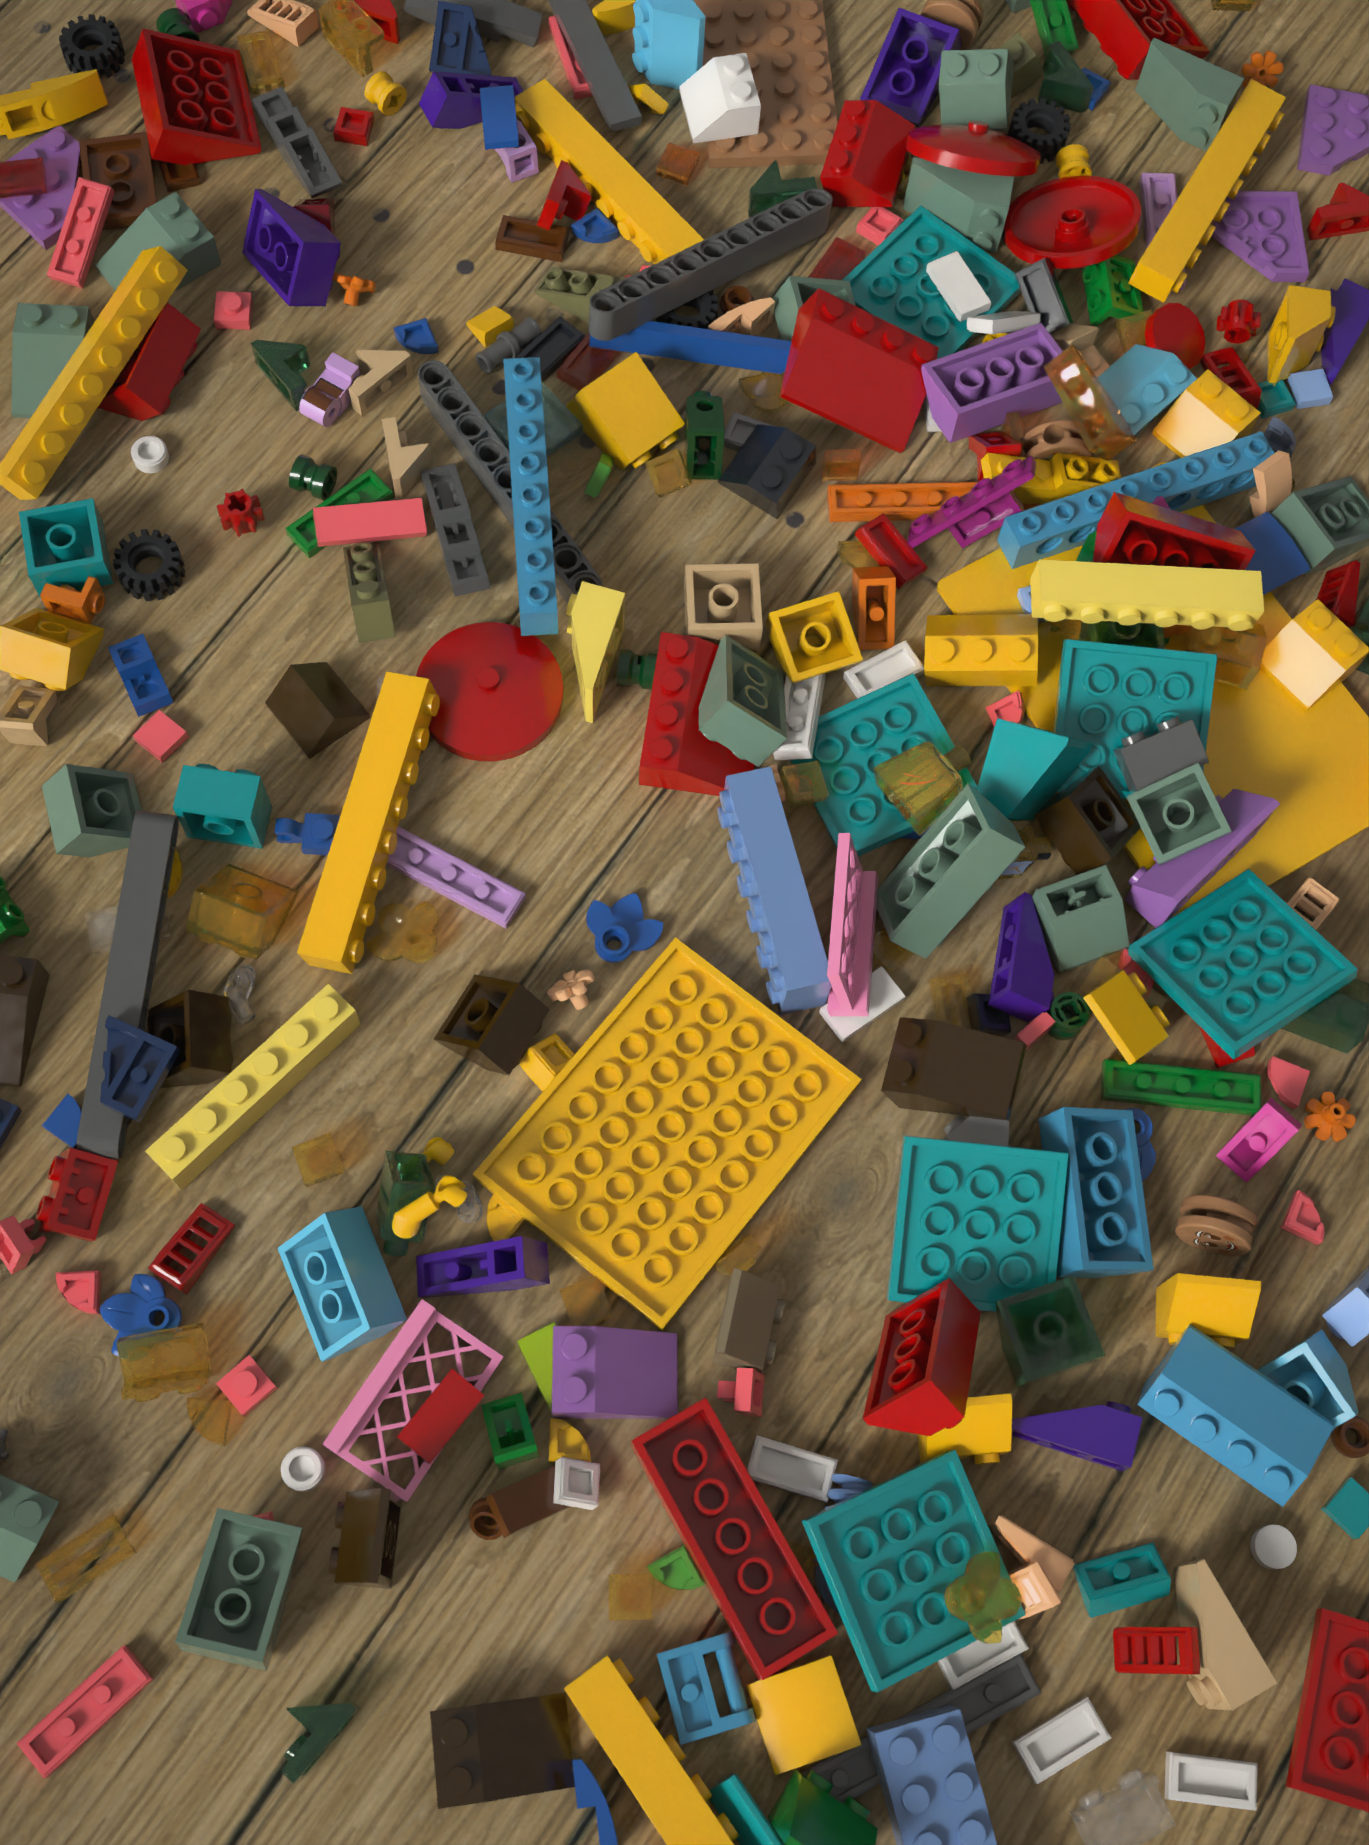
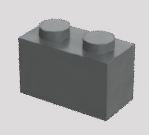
M1175 716L1156 724L1159 731L1144 736L1143 731H1139L1121 739L1123 746L1113 749L1130 792L1139 791L1196 763H1199L1200 766L1209 763L1193 720L1180 722L1179 717Z

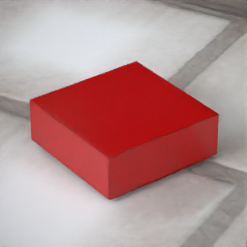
M341 107L333 132L334 140L367 146L375 121L374 113Z

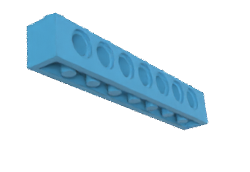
M540 358L503 359L521 636L558 634Z
M1260 431L1004 518L997 541L1011 569H1015L1039 559L1082 546L1088 534L1097 531V524L1114 492L1152 503L1156 497L1163 496L1171 510L1182 512L1256 487L1253 468L1273 455L1274 451L1263 432Z

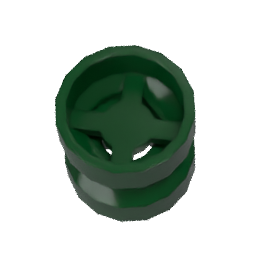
M167 9L156 20L158 32L200 41L197 32L191 26L189 18L182 9Z
M301 454L292 465L289 475V487L299 492L307 490L311 492L313 497L325 501L334 490L337 480V468L326 463L316 464L313 458Z
M621 649L616 685L628 687L631 684H639L642 689L652 690L658 653L646 652L641 656L634 654L632 650Z
M1064 992L1055 997L1050 1005V1009L1046 1011L1056 1021L1048 1034L1062 1041L1070 1040L1077 1036L1090 1015V1008L1081 995L1074 992Z

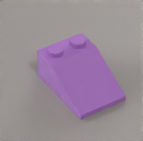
M553 1326L551 1418L669 1419L677 1414V1333L598 1326Z

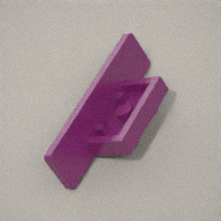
M1032 456L1023 461L1020 459L1008 464L1002 473L996 477L980 480L973 486L970 492L962 497L954 496L948 499L941 506V509L933 514L919 516L910 526L907 543L913 548L948 528L959 545L964 548L1001 527L1005 517L1024 511V506L1013 489L1034 478L1036 461Z

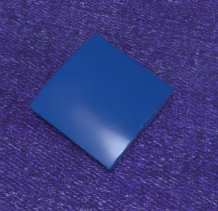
M1265 512L1235 528V530L1243 533L1256 550L1245 570L1261 571L1263 595L1310 570L1297 545L1270 513Z

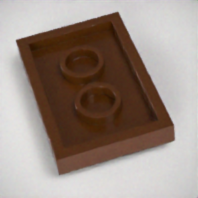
M140 132L79 140L83 179L111 186L115 191L102 230L131 226L146 208L158 202L147 133Z

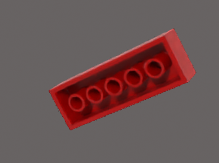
M707 1398L700 1400L631 1440L632 1450L758 1680L766 1679L839 1634Z

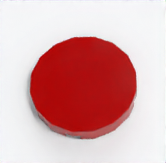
M1167 303L1156 309L1149 316L1144 333L1147 347L1174 353L1188 369L1199 364L1205 349L1204 330L1198 317L1188 307L1180 303Z

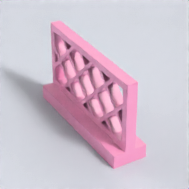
M850 833L838 834L827 976L831 984L827 1007L830 1017L869 1016L878 875L876 871L862 870Z
M423 1299L416 1306L322 1444L386 1489H391L405 1502H408L437 1458L436 1456L430 1464L424 1460L419 1467L417 1454L413 1450L386 1457L382 1431L406 1426L410 1421L406 1395L431 1390L432 1393L440 1384H435L431 1364V1359L455 1354L457 1371L463 1378L464 1373L460 1353L477 1350L491 1359L481 1375L464 1378L468 1382L476 1381L474 1387L480 1392L503 1358L495 1350L436 1311V1308ZM436 1322L451 1332L453 1350L430 1354L427 1335ZM457 1337L470 1346L459 1348ZM423 1344L424 1355L413 1357L420 1345ZM425 1360L430 1385L405 1390L403 1370L409 1363ZM398 1379L400 1391L389 1393ZM401 1396L405 1421L381 1426L378 1407L384 1399ZM374 1415L376 1428L363 1430ZM377 1432L381 1458L363 1462L349 1452L359 1436ZM412 1456L415 1474L406 1488L403 1489L390 1480L387 1461ZM382 1463L384 1475L369 1465Z

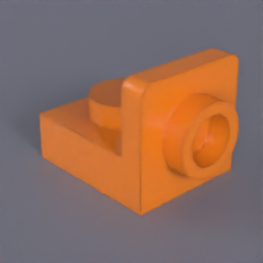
M88 576L81 593L68 585H60L58 587L45 583L40 594L49 612L91 624L95 615L102 611L105 603V594L98 579L92 576Z

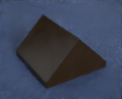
M327 662L290 665L265 702L269 710L309 759L370 718V714Z

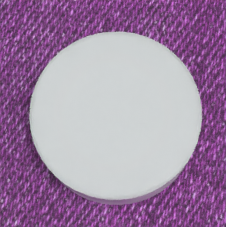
M144 436L138 439L131 448L134 464L142 472H159L169 462V452L166 444L156 436Z
M310 1447L294 1448L286 1454L281 1464L283 1481L290 1488L300 1492L316 1488L322 1482L326 1470L322 1456Z
M1263 1526L1256 1530L1251 1538V1553L1257 1563L1264 1568L1272 1570L1285 1568L1296 1557L1297 1544L1295 1538L1283 1526Z

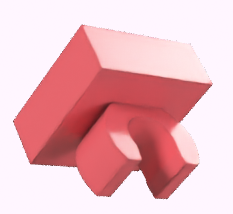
M13 1215L0 1221V1258L11 1275L26 1268L32 1254L40 1252L47 1240L45 1236L31 1240L26 1235V1233L32 1231L36 1223L34 1219H26L19 1224Z
M737 1368L736 1382L718 1381L717 1398L723 1399L724 1402L734 1403V1411L746 1417H762L765 1375L754 1368Z

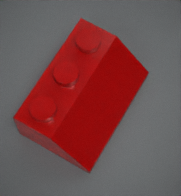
M845 100L820 175L823 190L832 195V207H893L909 155V151L906 149L908 132L916 128L915 125L877 100Z
M167 302L97 408L140 421L147 420L156 415H163L170 406L171 399L169 395L172 389L180 383L184 376L182 368L186 360L197 349L198 343L195 341L201 328Z

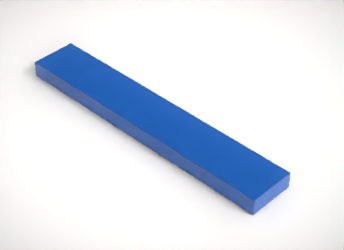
M648 321L609 341L597 340L590 335V347L629 353L637 352L643 355L783 375L785 374L792 342Z

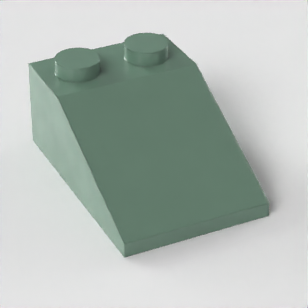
M1153 38L1135 91L1180 140L1207 151L1231 113L1244 78Z
M913 157L903 209L912 214L921 205L982 250L997 253L1009 210L1014 176L974 173Z
M174 192L146 208L95 264L100 274L116 291L143 250L161 246L188 270L175 289L176 291L221 265L214 236L181 197Z
M18 303L12 334L11 414L13 418L32 417L95 321L89 307Z
M1351 476L1295 491L1271 513L1292 538L1308 563L1310 570L1305 572V575L1324 570L1369 545V500Z
M725 635L720 641L699 705V731L707 739L713 742L717 741L730 749L738 758L748 760L759 767L787 739L783 672Z
M217 1508L175 1640L181 1651L260 1670H268L283 1618L303 1528Z

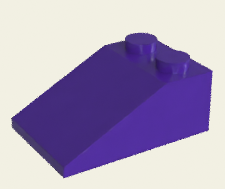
M898 8L860 100H877L912 124L920 126L939 93L942 51L960 50L962 46L959 29Z
M255 189L242 253L288 306H326L328 294L333 285L332 278L336 261L340 257L341 242L322 223L263 189Z

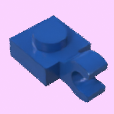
M305 813L304 823L288 818H276L275 834H277V842L302 843L301 849L303 854L328 855L341 815Z

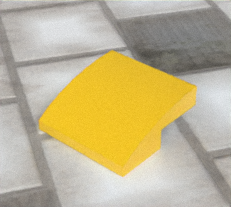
M832 1655L746 1685L774 1775L862 1745Z

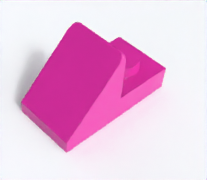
M1270 1098L1254 1116H1251L1216 1156L1247 1183L1299 1131L1302 1124Z

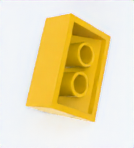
M1032 614L927 615L924 665L926 686H1037L1038 618H1032Z

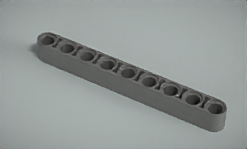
M808 189L596 292L589 300L588 329L590 335L601 341L615 339L823 235L829 227L832 195L823 189Z
M431 360L425 362L418 370L420 395L423 403L514 528L512 488H504L511 486L509 451L450 369L440 361ZM550 509L556 589L568 604L572 593L578 595L582 581L602 586V581ZM571 565L573 567L569 569H563L560 566Z
M137 810L131 831L76 1149L106 1158H121L129 1117L105 1107L100 1102L101 1083L105 1078L103 1052H107L108 1037L105 1022L108 1015L140 1030L144 1031L178 837L179 820L177 815Z

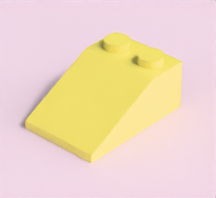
M582 581L578 595L572 593L568 602L566 614L570 616L567 633L572 634V650L586 722L593 723L625 629V593Z

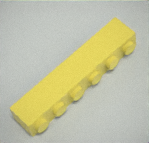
M1039 559L1030 577L1032 618H1044L1050 622L1071 619L1081 620L1088 624L1111 621L1127 626L1137 623H1151L1158 627L1190 625L1196 629L1229 627L1233 631H1243L1249 628L1252 629L1264 613L1261 571Z
M327 984L145 1152L183 1190L361 1025L356 1010Z

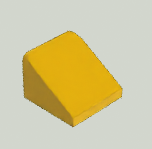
M493 306L467 321L466 325L486 348L497 340L498 334L503 331L509 332L514 328V321L510 314Z
M554 1033L531 1046L521 1059L519 1065L540 1090L544 1091L575 1054Z

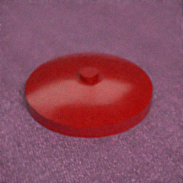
M974 120L969 121L968 125L939 124L914 128L908 132L906 149L919 158L954 169L988 175H1033L1038 172L1041 154L1027 144L1001 132L988 129V123Z
M1070 176L1054 179L1027 190L1012 202L1004 224L1005 242L1009 250L1016 257L1030 264H1034L1043 258H1049L1054 269L1089 266L1115 256L1133 242L1141 227V205L1138 197L1131 189L1115 180L1097 176Z
M482 622L455 629L440 638L427 651L416 673V677L430 680L440 698L438 712L436 716L431 717L428 727L429 735L449 752L466 759L494 762L522 755L536 747L548 736L561 713L563 680L556 658L539 638L534 635L521 636V628L498 622Z

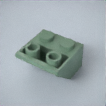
M1106 865L1035 890L1032 899L1047 951L1058 974L1123 951L1124 948L1128 949L1129 939L1123 900Z

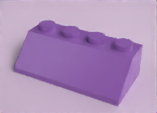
M1042 323L922 364L921 367L932 419L950 443L1067 401L1078 372Z
M1233 789L1224 798L1219 794L1216 795L1215 798L1232 833L1159 866L1157 862L1149 870L1144 866L1141 867L1127 882L1131 889L1124 900L1155 928L1164 924L1259 832L1280 805L1277 800L1238 789Z

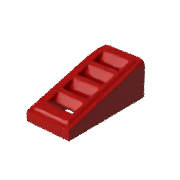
M1228 347L1204 354L1200 360L1204 372L1207 370L1211 371L1254 408L1258 409L1262 390L1234 348ZM1229 363L1228 366L1217 368V366Z
M1357 560L1327 571L1317 599L1347 627L1355 625L1360 562Z
M200 1203L158 1253L148 1269L187 1295L236 1225ZM204 1219L219 1230L215 1235H212L198 1225ZM192 1233L209 1242L204 1249L189 1240ZM183 1246L198 1255L193 1262L179 1253ZM173 1260L187 1268L182 1275L169 1267Z
M1197 1627L1114 1628V1666L1117 1673L1200 1675ZM1176 1637H1178L1180 1665H1177Z

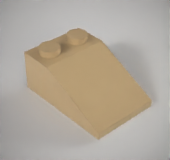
M1205 1559L1184 1562L1173 1567L1180 1627L1198 1628L1200 1675L1188 1674L1190 1679L1187 1681L1188 1689L1197 1703L1201 1706L1205 1704L1207 1709L1233 1711L1277 1684Z

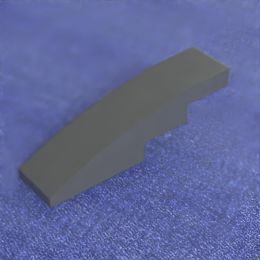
M405 0L403 12L433 25L436 22L438 1L471 6L480 35L498 43L502 35H505L531 47L537 41L542 19L541 13L507 0Z
M283 87L252 98L253 107L265 129L300 184L312 199L342 186V181L312 127L307 126L297 106L293 107Z
M455 463L421 470L429 508L454 596L490 589L489 578L471 520L470 508Z

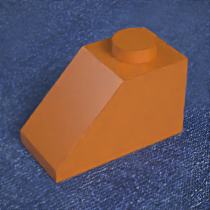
M889 566L853 568L852 607L856 641L860 650L889 649L894 646L896 577Z

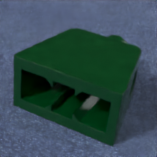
M698 391L693 396L686 398V480H719L722 474L725 433L723 402L721 397L713 396L708 391ZM704 437L710 440V448L699 450V438Z

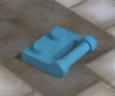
M732 1631L656 1654L680 1745L756 1722L753 1707L748 1708L731 1647L735 1645ZM713 1651L716 1654L732 1713L723 1717H719L703 1654Z

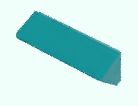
M1153 1542L1073 1566L1085 1608L1090 1618L1166 1597L1170 1593L1171 1577Z
M731 1772L709 1790L713 1796L710 1798V1801L719 1814L724 1812L739 1834L736 1840L740 1845H784L737 1774Z

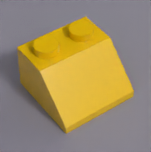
M1289 285L1268 332V383H1274L1273 386H1275L1280 380L1284 381L1289 378L1291 373H1297L1308 366L1314 352L1320 351L1323 344L1324 331L1326 328H1331L1335 318L1336 309L1334 306H1331V291Z
M1207 370L1184 390L1154 428L1152 434L1176 455L1183 458L1250 435L1261 413L1211 371Z
M839 591L770 612L767 617L765 627L776 659L792 684L863 661Z
M1317 599L1293 618L1259 653L1254 662L1298 705L1307 711L1358 668L1369 653V647Z
M34 608L0 626V670L9 672L10 676L16 679H32L44 683V686L48 689L64 691L83 680L104 636L105 629L40 608Z
M1122 969L1084 994L1083 998L1127 1063L1131 1065L1169 1037L1164 1028L1169 1026L1170 1022L1158 1005L1151 1009L1147 1005L1142 995L1148 991L1136 973L1133 972L1127 976Z
M1175 1274L1156 1288L1155 1337L1168 1338V1343L1174 1345L1188 1325L1191 1324L1227 1350L1235 1349V1345L1247 1340L1250 1336L1261 1291V1281Z
M1011 1393L968 1397L965 1417L957 1426L951 1429L944 1428L932 1436L917 1434L921 1463L954 1449L959 1459L974 1458L975 1465L1000 1463L999 1455H1004L1011 1451L1013 1404Z

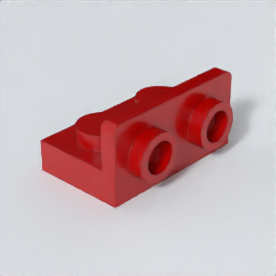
M74 1148L65 1150L60 1157L55 1156L48 1172V1180L53 1181L49 1196L43 1195L36 1212V1219L41 1221L38 1231L44 1233L52 1231L90 1242L95 1241L118 1161Z

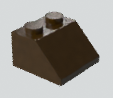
M1099 765L1051 798L1034 815L1042 831L1050 837L1061 853L1064 862L1071 867L1076 875L1093 870L1112 860L1141 828L1138 820Z
M474 974L434 1037V1040L486 1070L510 1075L512 1070L520 1063L522 1054L533 1036L541 1029L543 1020L550 1009L521 983Z
M188 989L148 1009L144 1031L177 1046L181 1050L160 1088L209 1084L232 1072L233 1054L230 1039L232 1018L229 1011V997Z

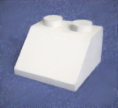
M746 53L713 57L680 86L679 92L693 143L758 134L761 104Z

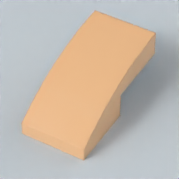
M769 297L738 306L708 325V329L758 336L773 323L775 301Z
M1277 451L1253 468L1257 492L1249 498L1254 518L1265 512L1271 514L1291 494L1292 471L1289 453Z

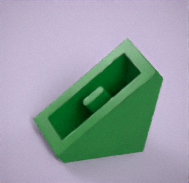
M522 1392L481 1405L498 1469L539 1457Z

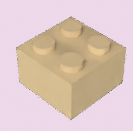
M759 563L685 565L684 606L686 635L699 637L717 645L727 635L749 650H760L763 624Z

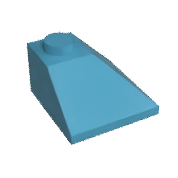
M1322 1329L1257 1369L1333 1422L1334 1428L1359 1413L1347 1365Z

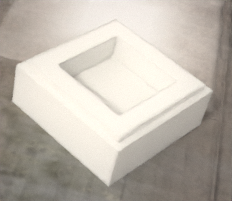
M561 1457L555 1461L553 1503L589 1510L598 1507L600 1464Z

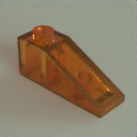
M1073 344L1044 366L1090 452L1105 461H1109L1136 441L1121 411Z

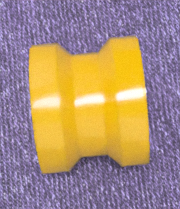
M385 71L374 74L369 79L364 91L365 98L372 104H378V109L385 116L397 113L403 107L407 97L406 89L400 83H394L391 75Z
M1072 144L1062 148L1056 154L1055 160L1059 169L1058 178L1092 176L1091 166L1088 164L1089 153L1085 146Z

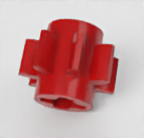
M1238 299L1231 301L1227 307H1221V315L1217 316L1216 331H1224V339L1230 343H1244L1250 337L1256 336V329L1260 327L1261 312H1254V304L1247 300Z
M244 489L230 494L226 492L224 505H217L223 529L229 530L232 528L238 537L251 531L257 532V521L265 519L260 508L261 504L258 496L250 497L245 493Z

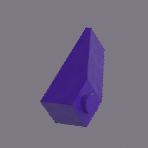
M433 71L419 101V105L432 128L462 129L482 122L480 88L513 85L514 97L522 93L523 89L514 77Z
M1346 278L1343 280L1338 291L1332 288L1330 290L1331 306H1334L1336 309L1335 318L1331 328H1326L1324 331L1321 347L1322 369H1324L1330 387L1369 320V290Z
M1024 892L1003 908L988 1005L1025 1022H1029L1042 1012L1044 1013L1050 1009V1005L1054 1000V992L1052 991L1054 972L1032 895Z
M524 1236L416 1256L418 1297L420 1298L511 1291L550 1284L547 1243Z
M1107 1401L1106 1406L1096 1405L1012 1419L1011 1436L1123 1471L1132 1467L1143 1417L1130 1414L1131 1408L1127 1405Z

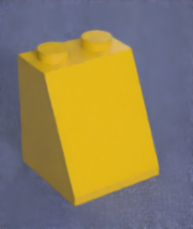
M637 352L581 389L563 408L571 419L605 454L613 457L614 464L620 470H623L630 464L635 469L652 457L649 452L657 445L662 450L679 438L676 431L685 425Z

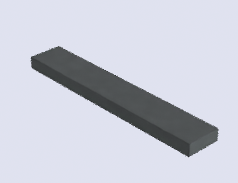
M548 0L610 133L641 125L642 115L587 1Z
M1020 1653L958 1688L945 1691L897 1719L952 1705L961 1710L968 1735L1042 1692ZM868 1735L860 1739L861 1746L827 1757L801 1772L807 1776L812 1769L834 1785L830 1793L845 1802L848 1795L856 1798L880 1784Z

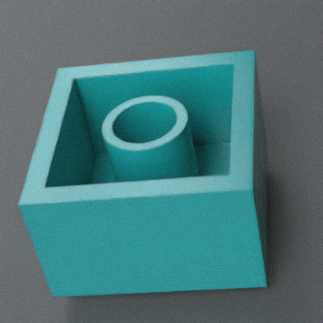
M93 498L19 512L28 576L39 597L45 583L58 587L60 585H68L76 590H82L88 576H92L98 579L100 586L114 584L104 523Z
M197 764L196 767L183 765L173 809L187 838L263 849L272 805L261 776H257L254 772L244 769L229 772L219 770L209 764Z

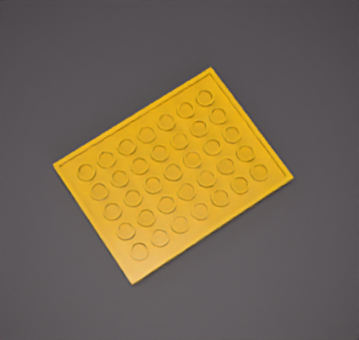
M675 937L472 1175L476 1181L517 1211L529 1224L663 1331L858 1087L862 1079Z

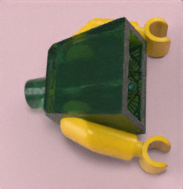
M441 1137L430 1139L422 1154L385 1151L376 1218L380 1236L385 1239L383 1251L388 1255L395 1257L405 1256L408 1251L409 1242L419 1243L423 1241L428 1217L440 1209L439 1204L445 1200L452 1206L458 1207L467 1198V1192L463 1190L466 1184L450 1175L442 1177L434 1193L435 1184L428 1164L429 1161L433 1159L438 1164L444 1165L454 1154L452 1146Z

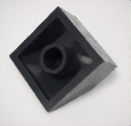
M757 424L719 478L718 483L778 519L815 466L816 445L788 428Z

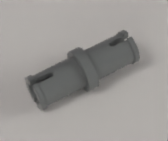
M527 317L509 332L503 331L498 334L495 342L481 352L476 353L475 359L478 366L485 373H490L494 368L503 363V359L515 358L523 347L541 334L539 325L533 318Z

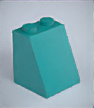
M997 718L977 790L1014 825L1018 826L1019 820L1033 821L1035 819L1034 815L1054 796L1091 751L1093 743Z

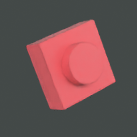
M216 291L214 310L216 329L251 330L253 310L251 292Z
M250 1355L216 1383L244 1417L278 1389Z

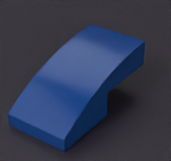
M513 85L480 88L485 150L519 147Z
M143 634L108 647L138 717L174 703Z
M582 1757L573 1758L577 1809L595 1806L599 1844L618 1845L612 1814L599 1782Z

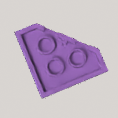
M1310 84L1305 97L1297 170L1331 175L1348 161H1356L1369 154V95Z
M60 125L0 165V207L46 250L58 242L79 178V168L82 165L79 142Z
M1238 191L1234 200L1227 197L1226 202L1230 203V206L1220 223L1213 220L1211 225L1215 226L1216 229L1212 237L1272 282H1305L1309 275V267L1297 191Z

